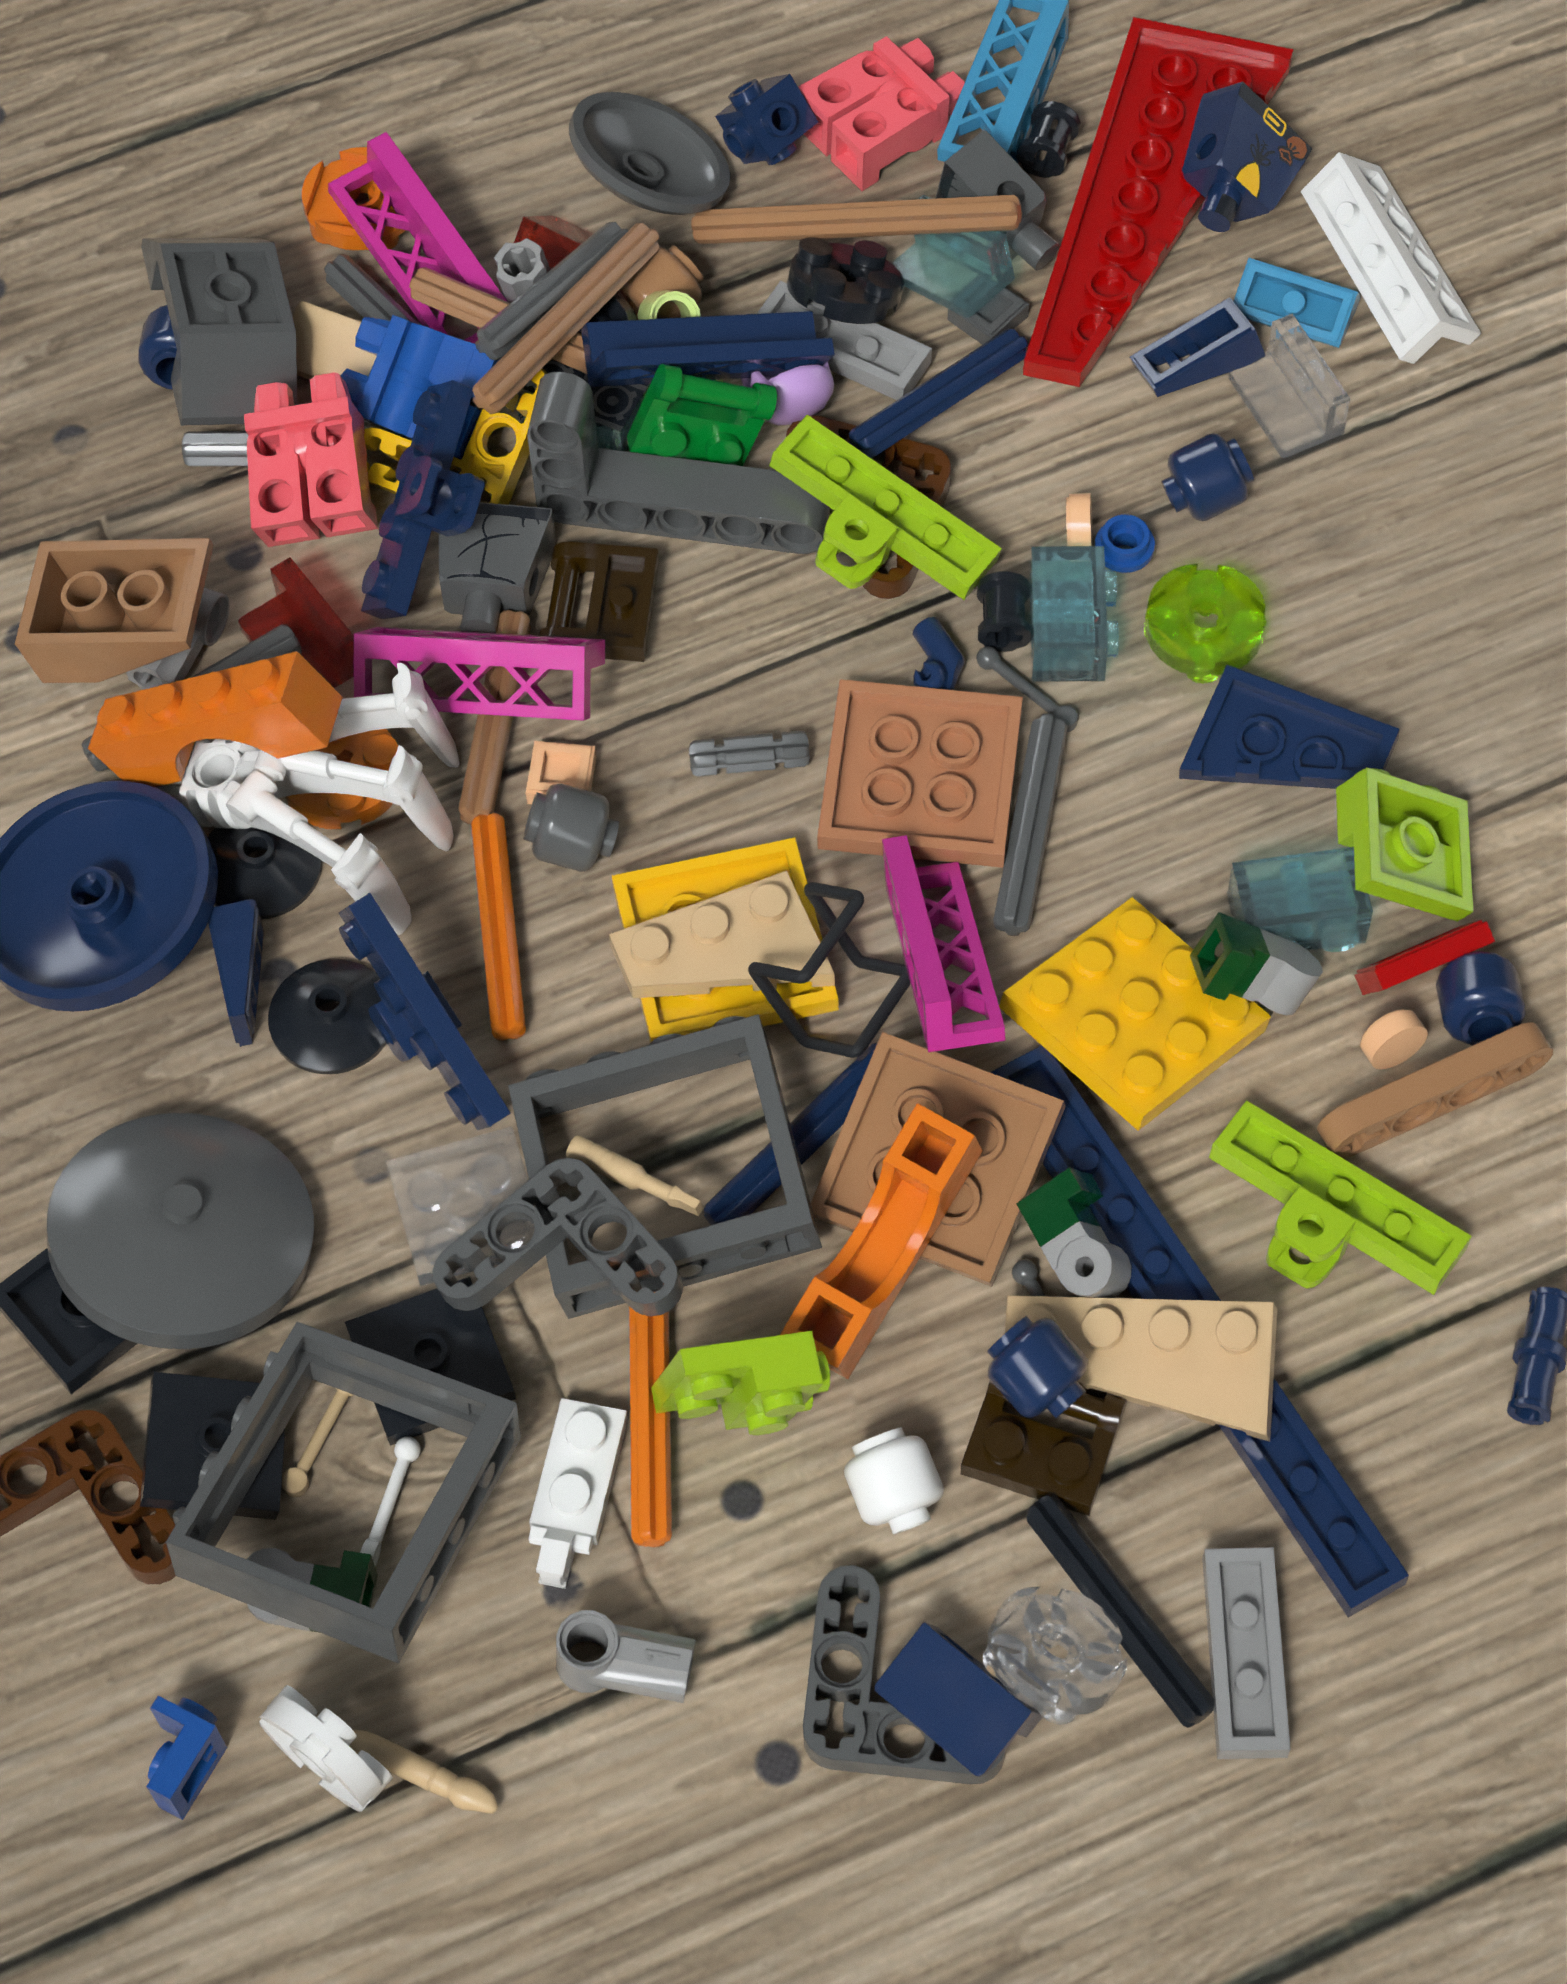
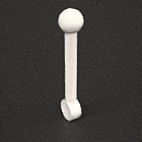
M403 1437L395 1444L394 1453L397 1461L369 1538L365 1540L360 1552L371 1554L375 1566L379 1559L381 1542L409 1464L420 1455V1444L413 1437Z

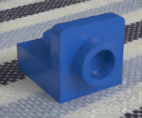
M157 1696L150 1710L160 1727L177 1736L174 1743L167 1741L157 1751L149 1767L148 1779L150 1781L146 1787L159 1808L183 1820L228 1747L215 1726L218 1720L217 1717L208 1709L187 1698H181L178 1705Z

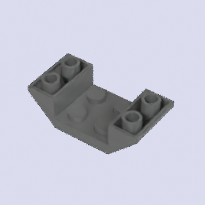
M143 238L141 248L151 290H164L177 347L171 384L180 425L245 424L244 414L254 413L256 387L269 383L279 382L288 384L293 391L294 406L297 405L296 329L275 242L259 238Z

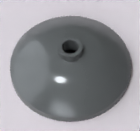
M602 92L583 99L571 116L569 136L583 166L607 190L631 205L663 214L688 215L706 211L716 206L722 200L729 186V166L716 143L691 120L659 102L629 93Z

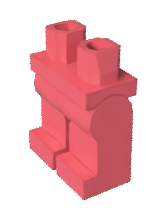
M886 36L873 44V51L867 50L798 86L818 120V123L805 132L804 135L826 157L831 154V162L861 191H864L879 181V173L882 168L907 152H916L924 148L931 140L935 143L942 139L948 124V118L952 115L965 82L954 71L947 72L932 80L928 75L933 72L934 57L931 50L919 38L898 47Z
M333 372L314 376L310 379L312 403L295 406L293 391L288 384L275 382L258 385L255 393L254 413L244 414L245 431L248 434L247 460L251 529L268 547L320 539L319 529L326 537L378 529L376 507L371 502L368 480L364 418L352 403L347 384L339 373Z

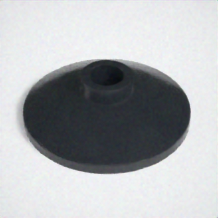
M250 827L248 829L215 828L208 835L216 858L218 871V886L214 903L216 907L253 899L257 901L261 920L278 917L303 903L313 892L319 881L322 860L275 834ZM267 850L264 855L257 858L247 856L253 851Z
M327 959L305 965L289 975L273 995L268 1012L269 1031L273 1043L280 1054L296 1067L317 1074L349 1072L375 1058L387 1044L371 1020L368 1012L371 1006L381 1001L374 986V983L380 979L378 974L365 965L354 961ZM327 1002H340L338 1007L332 1011L318 1009L319 1006Z

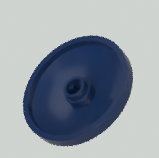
M105 781L82 785L57 794L38 804L17 820L0 838V982L6 989L22 1000L42 1008L70 1012L89 1011L115 1005L135 997L154 986L172 972L190 953L205 930L212 914L218 886L217 864L212 845L191 812L180 801L158 788L130 781Z

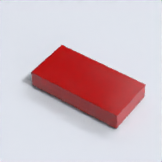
M1481 919L1455 927L1356 970L1357 974L1354 976L1362 995L1383 991L1464 954L1495 942V939L1487 921L1482 922Z

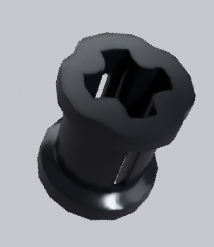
M1044 101L1037 104L1031 114V132L1029 137L1020 143L1016 158L1022 164L1025 171L1037 177L1049 178L1051 176H1059L1064 171L1067 163L1066 148L1069 141L1074 140L1078 135L1081 121L1078 114L1065 104L1055 101ZM1057 119L1058 124L1056 129L1054 130L1050 127L1053 120ZM1042 150L1047 152L1044 160L1039 159Z
M999 571L982 577L977 584V598L983 604V621L978 626V641L984 646L996 648L998 652H1010L1017 648L1025 647L1032 637V626L1025 621V602L1030 598V582L1021 574L1010 571Z

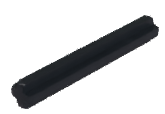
M1048 1494L1036 1501L1027 1510V1522L1180 1723L1190 1728L1206 1719L1213 1711L1215 1705L1214 1698L1060 1498L1055 1494Z

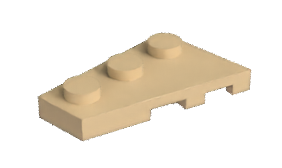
M787 871L609 934L610 947L633 998L710 994L714 987L752 985L753 991H760L748 972V967L751 963L760 962L801 971L820 944ZM827 957L815 975L809 980L812 983V987L835 986V973ZM767 977L775 989H777V983H790L789 981Z

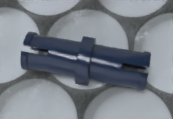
M1538 1287L1537 1291L1532 1290L1530 1292V1306L1524 1336L1515 1342L1512 1359L1518 1366L1511 1400L1508 1402L1507 1413L1514 1420L1529 1425H1542L1544 1421H1550L1552 1413L1551 1404L1557 1374L1565 1370L1567 1362V1350L1563 1346L1567 1327V1293L1553 1287Z

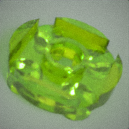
M1190 564L1168 572L1154 585L1148 600L1143 630L1151 649L1166 665L1179 672L1186 673L1188 678L1194 682L1202 684L1211 683L1219 675L1223 674L1226 665L1240 669L1256 656L1264 639L1266 607L1264 597L1256 584L1238 570L1218 565L1217 571L1208 569L1197 570L1198 564ZM1198 612L1203 617L1210 616L1212 613L1217 615L1216 626L1211 628L1197 626L1194 624L1195 618L1193 614Z

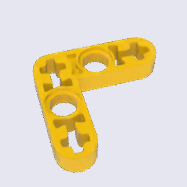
M543 368L531 379L537 386L533 395L524 393L518 402L519 395L516 394L505 405L513 412L518 402L516 410L526 417L522 424L509 414L500 413V411L495 414H489L483 408L462 460L453 457L450 470L456 473L461 471L459 474L471 473L482 478L485 483L484 489L492 495L489 503L509 505L530 454L527 437L528 427L540 379L545 374H548ZM372 427L365 429L366 450L376 451L380 445L382 452L399 461L403 452L410 447L412 442L382 429ZM501 427L512 428L516 435V444L513 450L506 456L492 457L487 448L488 438L491 433ZM367 462L369 484L396 494L400 482L398 480L393 482L396 479V471L380 463H373L370 468V464Z

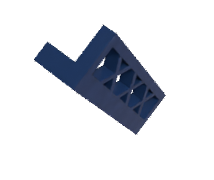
M813 311L587 322L581 329L587 378L590 387L651 384L655 372L661 364L680 367L682 374L711 380L751 378V374L755 371H759L764 377H775L798 366L816 364L823 366L835 355L832 338L816 339Z

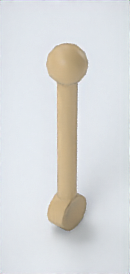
M336 1388L337 1391L296 1467L289 1468L282 1474L281 1486L288 1496L300 1497L308 1490L309 1479L307 1473L348 1397L354 1396L353 1394Z

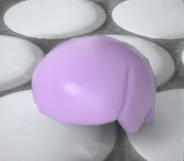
M828 362L823 366L818 364L798 366L775 377H764L759 371H755L751 374V378L741 379L743 386L752 387L756 382L776 387V408L772 418L767 422L778 426L791 425L792 422L801 421L806 415L818 414L825 407L834 390V381Z

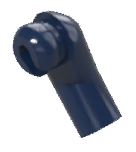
M928 617L916 625L912 634L927 655L921 672L915 669L913 675L915 687L953 690L964 666V657L937 617Z

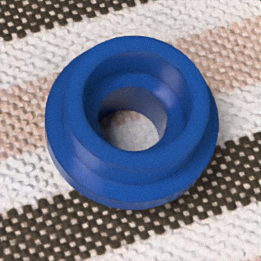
M1126 514L1115 516L1109 519L1097 532L1095 554L1098 560L1110 570L1121 573L1138 571L1144 568L1154 555V536L1146 523L1136 516ZM1127 545L1130 546L1131 549H1121L1117 546Z

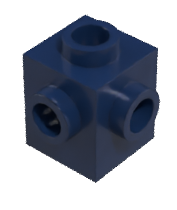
M791 74L766 78L760 82L757 79H753L744 83L729 94L728 98L731 104L715 116L723 129V139L726 146L736 157L741 159L743 164L766 161L768 165H774L784 160L797 149L794 141L818 123Z

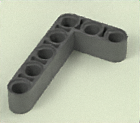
M552 372L545 374L540 379L527 437L536 506L552 508L554 522L796 554H809L818 551L824 539L823 533L830 507L778 471L598 448L593 392L590 385L584 379L566 372Z

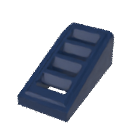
M1229 297L1130 356V359L1155 395L1159 397L1243 368L1259 361L1266 355L1256 329ZM1188 355H1189L1188 358H1186V359H1184V360H1182V361L1179 360V358H1182V357H1185V356H1188ZM1167 363L1170 368L1160 373L1156 366Z
M249 899L213 907L208 921L228 1017L235 1042L239 1043L240 1047L253 1044L264 929L257 901Z

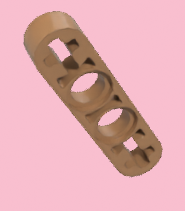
M1536 1023L1520 1024L1337 1107L1320 1121L1317 1131L1330 1151L1343 1159L1352 1157L1528 1077L1542 1068L1551 1059L1553 1048Z

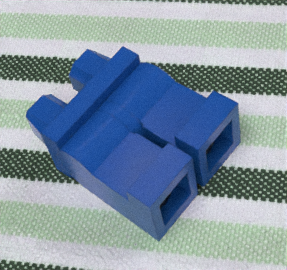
M392 315L390 321L364 317L355 337V346L376 355L369 376L346 368L341 377L347 384L352 403L361 413L364 420L412 440L417 426L413 423L414 408L419 397L428 387L454 380L473 389V386L499 360H490L485 353H479L474 343L412 323L395 315ZM474 393L472 394L471 402H473ZM469 405L454 454L455 458L461 460L481 413V410Z

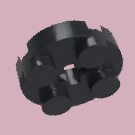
M809 237L799 242L798 251L791 261L787 287L791 296L807 308L809 299L825 306L824 317L844 323L871 324L885 320L888 309L893 307L894 312L897 311L904 289V278L898 268L886 260L888 251L879 243L862 240L856 242L853 246L841 243H828L819 238Z

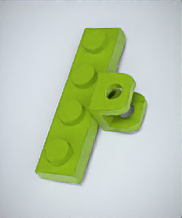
M809 415L802 419L772 454L770 467L834 510L827 520L823 533L824 539L818 548L815 563L818 568L849 589L858 588L868 582L885 563L890 550H892L965 600L977 586L979 580L989 572L999 558L1002 550L1001 547ZM844 552L853 558V561L857 564L851 567L844 566L839 563L836 555Z
M1247 1100L1212 1144L1209 1159L1285 1204L1275 1225V1235L1270 1242L1266 1262L1269 1267L1303 1288L1310 1289L1322 1283L1343 1257L1349 1243L1435 1295L1467 1250L1472 1236ZM1294 1248L1308 1256L1312 1262L1309 1264H1298L1291 1259L1289 1251Z

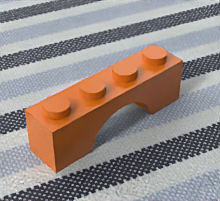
M296 651L105 699L98 713L97 724L88 749L121 780L158 787L182 781L194 743L199 740L224 739L236 741L258 748L277 759L327 748L343 697Z
M918 1103L916 1104L883 1160L875 1191L858 1225L829 1266L814 1276L780 1335L812 1331L816 1351H822L825 1354L829 1369L849 1379L983 1150L974 1134Z

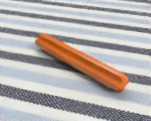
M497 813L489 815L479 814L473 818L471 827L490 1026L492 1035L497 1040L518 1039L525 1034L526 1024L505 821Z
M629 1306L631 1536L636 1545L655 1548L664 1546L672 1537L670 1412L656 1414L651 1391L653 1384L670 1363L669 1311L663 1315L650 1317L637 1313Z

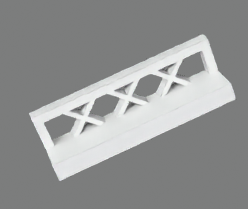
M1338 152L1301 190V193L1398 358L1414 364L1441 337L1470 345L1481 332L1382 168Z

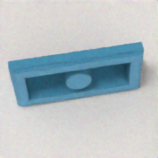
M1248 258L1233 302L1248 320L1340 348L1361 297L1357 291Z

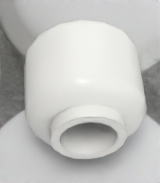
M902 1427L869 1438L852 1447L855 1457L846 1464L844 1474L864 1522L874 1526L889 1523L894 1535L931 1520L927 1507L939 1501L943 1495L944 1488L928 1446L922 1438L913 1435L905 1436Z

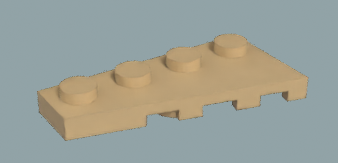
M1008 1295L1005 1333L1026 1315L1033 1323L1042 1318H1049L1055 1321L1088 1359L1087 1370L1078 1380V1383L1084 1389L1089 1390L1093 1388L1121 1396L1129 1402L1150 1407V1405L1184 1414L1189 1419L1214 1426L1215 1424L1244 1431L1249 1436L1270 1441L1277 1308L1274 1302Z

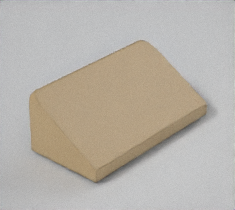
M300 301L292 316L296 329L297 375L310 380L316 375L333 372L341 375L348 368L369 376L376 355L355 346V337L361 321Z

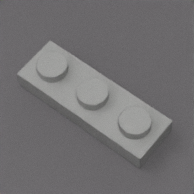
M783 281L778 283L757 312V314L813 311L816 339H833L835 355L828 361L830 370L895 400L900 399L914 389L932 362L931 347L877 323L852 324L829 319L823 316L825 306L811 299L808 301L807 308L791 296L787 283Z
M1274 1547L1204 1549L1202 1563L1212 1697L1215 1704L1213 1711L1217 1759L1288 1758L1290 1737Z

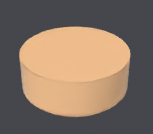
M1091 493L1069 494V497L1066 498L1067 546L1071 554L1093 552Z
M1396 1010L1376 1020L1365 1031L1360 1042V1048L1374 1068L1388 1069L1412 1057L1425 1043L1428 1032L1412 1010Z

